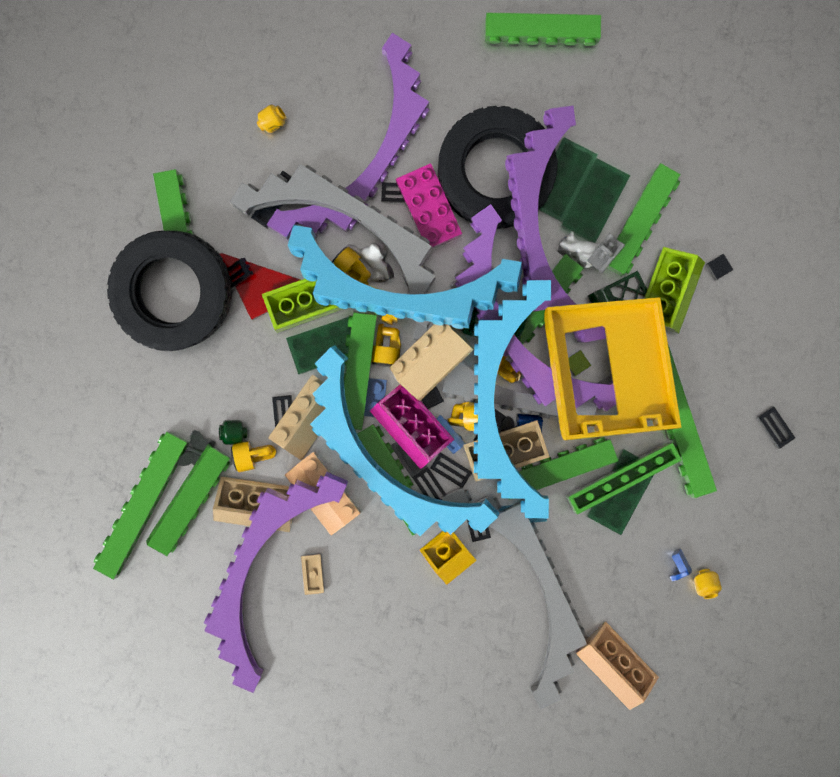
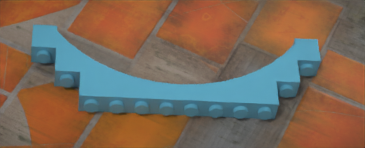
M293 225L288 242L291 254L299 258L304 256L300 270L306 280L316 281L313 295L319 304L324 306L329 304L336 305L342 309L354 308L359 312L371 311L382 316L389 314L399 319H404L405 317L412 318L417 322L429 321L440 326L447 324L457 329L469 328L474 307L484 311L488 309L493 310L498 289L504 292H518L522 274V262L502 259L501 264L486 275L458 288L430 294L392 293L363 284L337 268L315 242V234L312 228Z
M526 280V284L522 285V296H526V300H502V304H498V316H502V320H479V324H475L474 336H478V344H474V356H478V364H474V375H478V383H474V395H478V403H474V415H478V422H474V434H478V442H474V454H478V461H474V473H478V479H501V481H497V493H501V498L524 499V501H521V513H524L525 518H549L548 496L541 495L534 489L510 460L498 432L494 409L496 377L508 343L531 312L545 300H551V280Z
M335 345L330 347L315 363L318 372L323 376H327L328 379L313 393L315 401L320 406L326 408L310 424L313 427V432L318 436H322L326 440L327 446L340 454V459L345 464H349L359 478H363L367 482V486L371 491L377 492L381 496L380 499L386 506L390 505L395 510V515L400 520H404L414 534L417 533L421 536L437 521L440 529L451 535L467 519L472 529L482 533L499 516L497 509L487 499L478 503H458L420 494L391 477L371 457L360 441L347 409L344 371L345 362L348 358Z

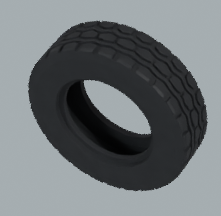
M509 106L482 107L463 116L447 133L439 153L438 179L450 207L461 218L463 217L466 221L472 223L471 218L491 204L502 219L496 229L514 226L515 212L511 207L512 195L504 198H492L478 192L467 178L465 161L469 152L477 144L493 138L508 140L517 145L522 152H528L524 143L526 133L545 129L539 121L537 122L528 113L525 114L523 113L524 111L517 108L512 109ZM556 149L553 150L542 177L538 211L549 198L555 185L558 172Z
M154 231L131 241L115 258L116 261L112 264L107 282V297L110 310L113 312V317L117 324H120L121 329L137 343L160 351L183 350L209 338L225 320L231 305L230 299H232V283L228 274L229 271L220 254L208 242H205L204 239L183 231ZM163 258H174L184 262L194 271L199 281L200 299L194 312L181 322L172 323L156 318L149 312L142 300L141 282L143 276L153 263Z

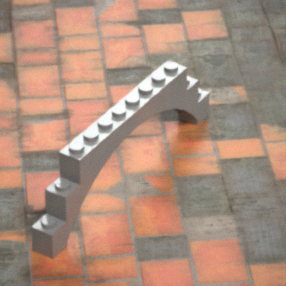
M300 164L288 183H286L288 180L280 174L275 176L271 173L259 193V189L249 183L247 186L241 183L230 200L233 207L248 216L253 211L282 204L315 205L343 213L363 224L387 246L402 269L410 294H426L436 279L432 269L427 266L421 267L432 250L428 239L423 236L418 238L413 235V230L407 226L402 228L397 225V220L391 216L386 218L381 215V211L373 205L371 207L365 205V201L357 195L354 197L349 195V191L341 185L338 187L333 185V181L325 175H322V177L317 175L316 170L309 165L304 167ZM424 321L418 323L428 328L431 322Z
M417 322L414 340L422 337L434 324L431 322L428 328ZM460 362L445 377L442 393H445V397L456 399L457 396L464 397V401L475 402V400H478V395H474V383H478V375H474L472 369L463 362ZM612 374L598 383H610L613 381ZM495 384L494 403L502 405L501 409L512 411L514 407L519 408L520 413L531 415L533 411L538 412L539 417L550 419L551 415L558 417L556 399L544 406L542 403L538 404L532 396L533 394L516 392ZM592 397L576 408L577 415H595L597 408L593 402L595 397Z
M462 487L441 496L442 500L449 502L469 503L472 500L468 490L464 491ZM490 494L473 503L483 502L487 499L497 509L499 516L489 527L509 539L523 553L534 569L546 599L549 617L547 653L536 684L530 687L540 709L561 700L559 693H562L558 682L554 683V681L574 672L572 666L575 663L571 655L566 654L587 645L585 638H588L584 628H579L577 621L580 619L575 609L572 611L570 609L569 603H571L567 592L563 593L560 587L563 583L559 575L555 576L552 570L555 568L550 557L547 558L544 553L547 549L543 540L539 541L536 536L539 532L535 523H530L529 519L525 518L524 513H521L520 502L499 511L498 509L501 508L497 497L493 498Z

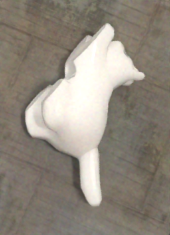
M571 231L569 235L561 239V247L557 251L563 256L566 254L569 257H576L580 266L589 268L593 265L587 262V260L601 243L579 241L574 237V232Z
M373 243L363 249L350 244L346 246L352 248L373 269L371 281L385 282L387 279L394 277L391 265L385 261L387 249L382 243Z

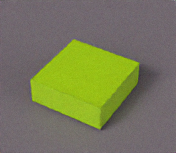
M581 350L568 358L570 370L574 376H577L591 366Z

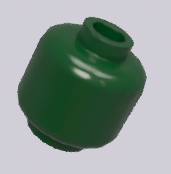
M225 420L222 425H219V440H222L225 445L241 443L243 438H247V427H243V423L240 420Z

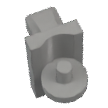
M609 233L587 262L603 273L625 245Z

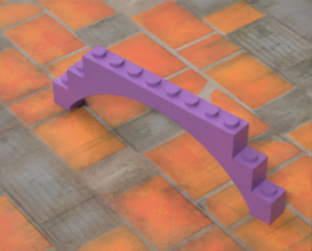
M394 33L390 35L382 47V54L387 57L391 69L394 90L389 128L375 158L365 171L346 187L349 195L353 197L355 195L359 196L365 201L364 204L367 206L366 202L368 199L376 195L378 191L377 186L380 181L384 182L387 178L389 167L394 166L398 161L399 156L397 155L400 150L404 151L410 142L408 138L411 133L414 135L420 127L419 121L421 118L425 119L430 111L428 108L429 101L413 92L421 84L420 73L404 63V61L407 63L413 54L411 52L412 45ZM312 205L288 211L276 209L267 226L288 240L293 225L299 224L303 227L312 228L314 234L318 236L319 233L323 234L328 226L327 221L346 233L349 229L353 230L358 221L332 209Z
M574 106L551 108L544 111L543 120L547 129L526 133L524 143L528 152L506 156L505 167L509 171L510 178L508 180V187L512 192L511 207L515 212L514 227L518 233L517 247L521 254L519 262H522L524 275L522 284H526V280H551V300H545L533 311L545 310L547 307L577 305L563 290L548 264L542 247L538 225V199L542 177L556 145L570 127L576 126ZM603 326L574 332L577 342L606 339Z
M491 204L471 218V227L476 234L480 232L481 236L463 248L465 252L462 255L468 263L472 262L474 265L455 277L457 282L454 284L457 288L473 282L492 271L493 240L497 225L502 219ZM497 298L493 310L488 309L484 311L477 309L479 314L476 316L479 320H502V316H498ZM513 335L504 351V356L509 355L513 362L510 364L516 373L521 372L524 377L521 380L527 389L530 387L533 389L535 394L532 396L536 402L546 406L556 399L552 370L530 353L517 337ZM571 377L576 408L592 397H595L593 402L599 410L608 411L616 405L613 381L608 384L591 383Z
M326 472L325 476H320L316 487H319V489L297 480L295 485L290 484L286 493L289 496L267 488L265 493H260L257 503L260 504L258 510L254 509L249 518L252 521L250 528L246 527L242 534V538H244L243 544H238L234 555L237 556L235 562H230L226 571L229 573L227 580L223 578L219 590H222L219 597L215 596L211 607H214L212 614H207L204 624L207 625L204 631L222 639L217 649L221 651L218 658L236 665L231 675L235 677L233 685L254 693L264 670L258 666L252 655L243 625V592L252 561L266 540L287 521L315 506L332 501L339 503L347 486V480Z

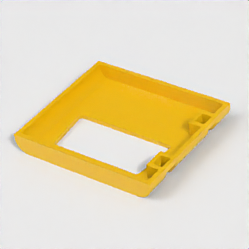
M660 297L555 306L545 309V329L559 425L563 440L681 428ZM603 326L605 328L618 414L577 415L565 334ZM652 420L654 426H647V421ZM594 426L595 432L588 433L587 427Z

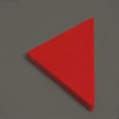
M220 253L227 268L239 260V258ZM246 261V265L249 264L250 266L249 271H252L254 275L237 286L236 290L251 320H254L268 313L262 294L301 279ZM239 266L237 269H235L234 271H232L231 273H229V275H230V276L233 275V274L236 273L238 270H240L242 267ZM242 273L240 276H238L236 279H234V280H232V281H233V282L236 281L238 278H240V277H241L242 275H244L245 273Z

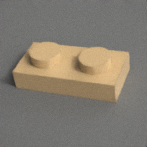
M321 554L301 556L305 595L324 593Z

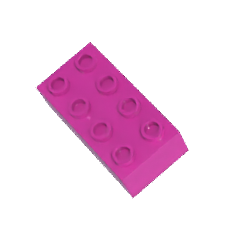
M431 163L396 178V184L419 236L428 239L432 249L462 236L461 229Z
M401 384L370 410L372 415L420 469L454 440L425 405L417 400Z

